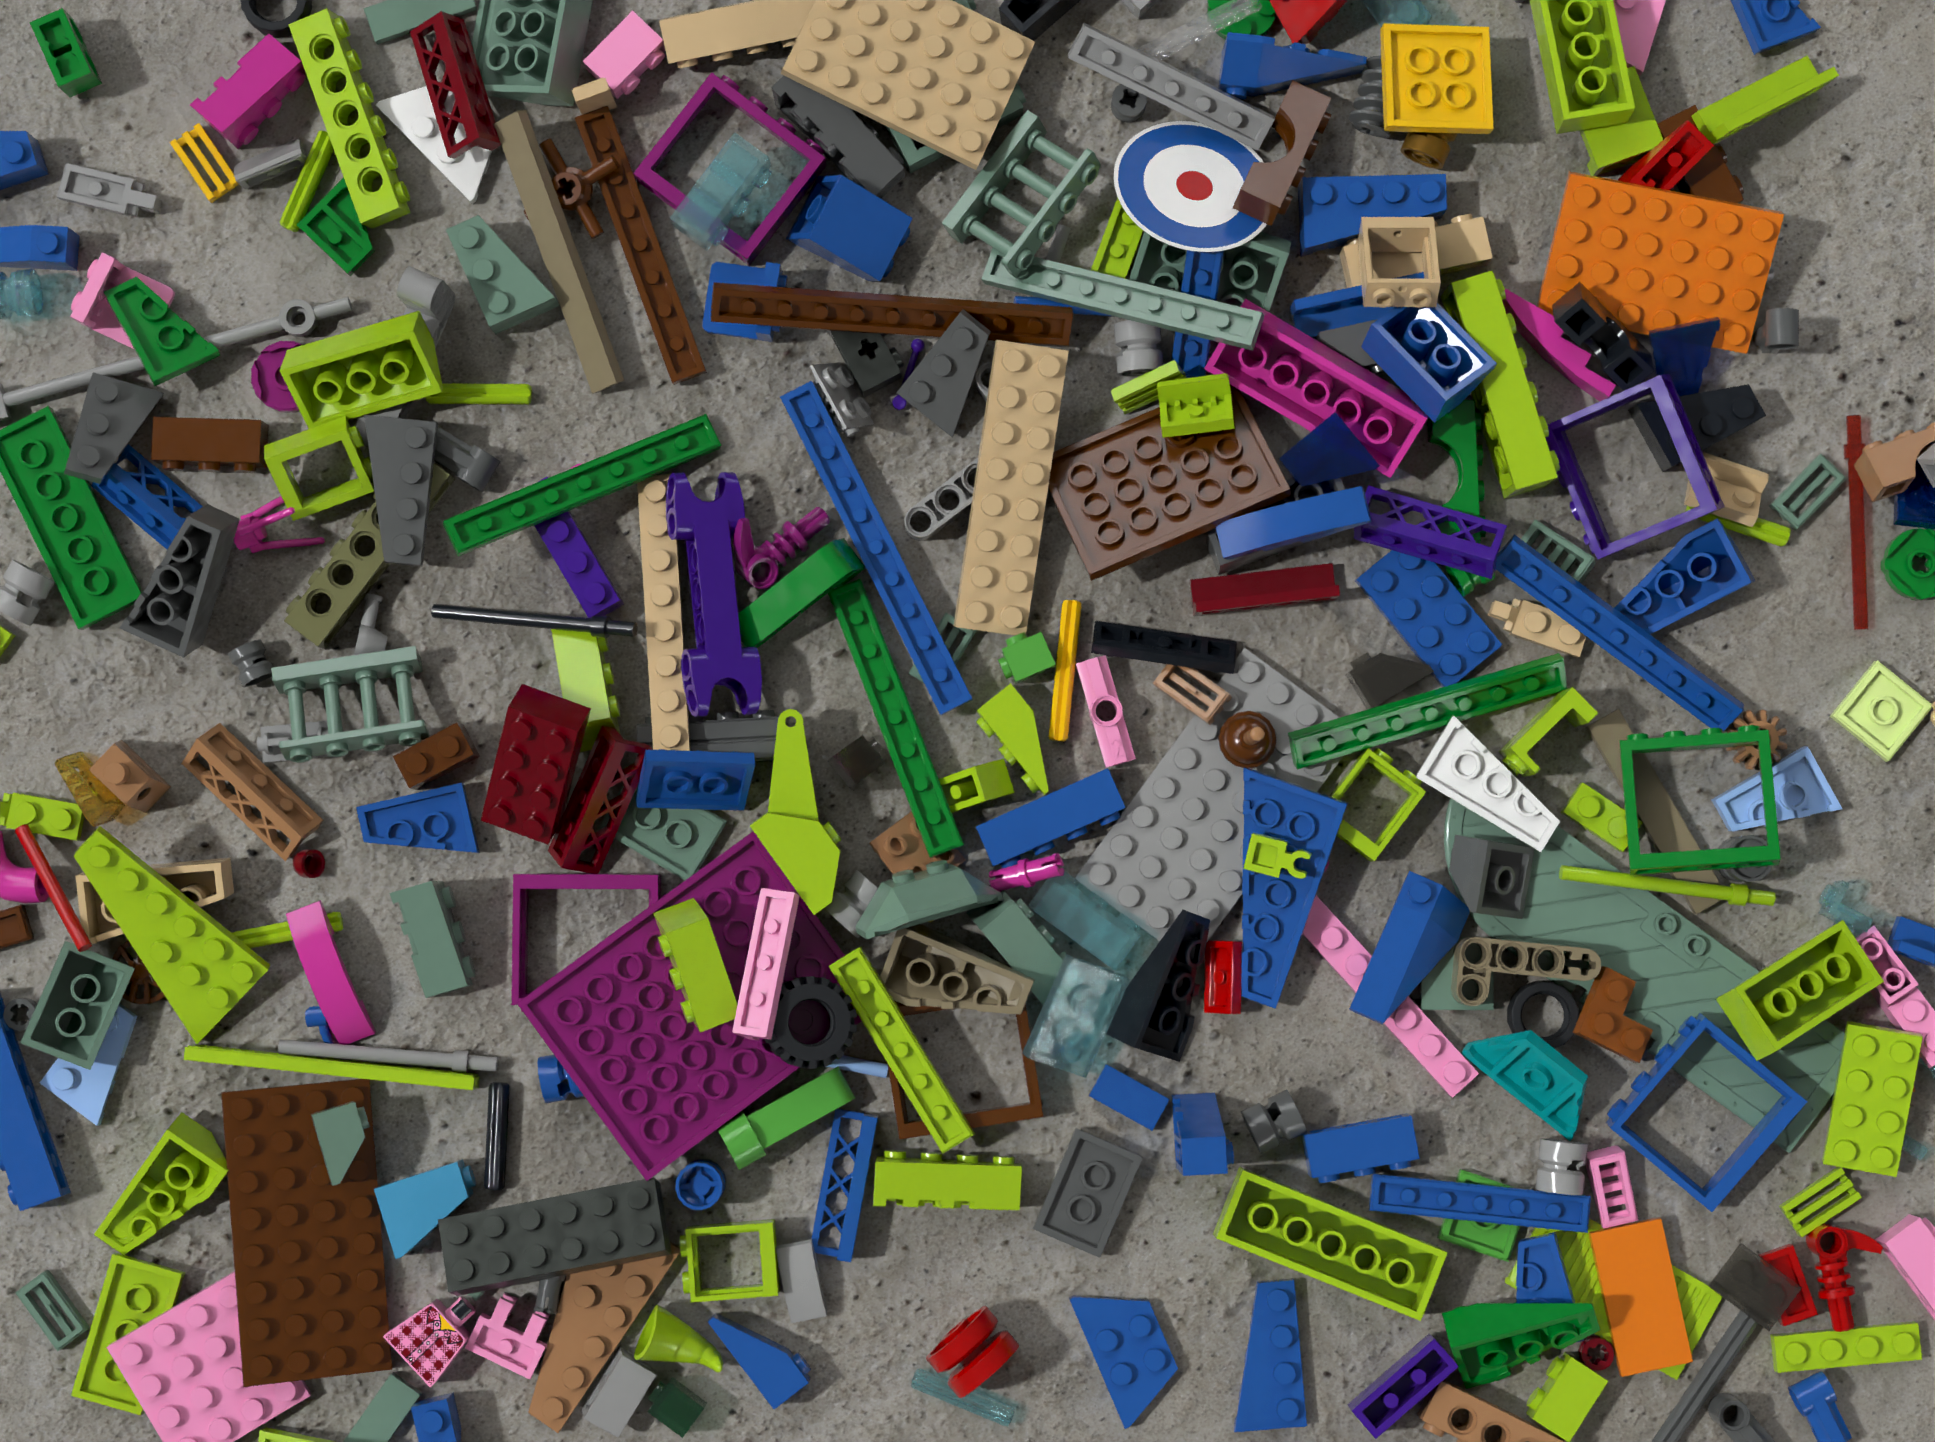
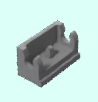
M619 1347L582 1407L584 1419L619 1437L656 1377V1372L650 1369L651 1366L643 1360H635L633 1354Z

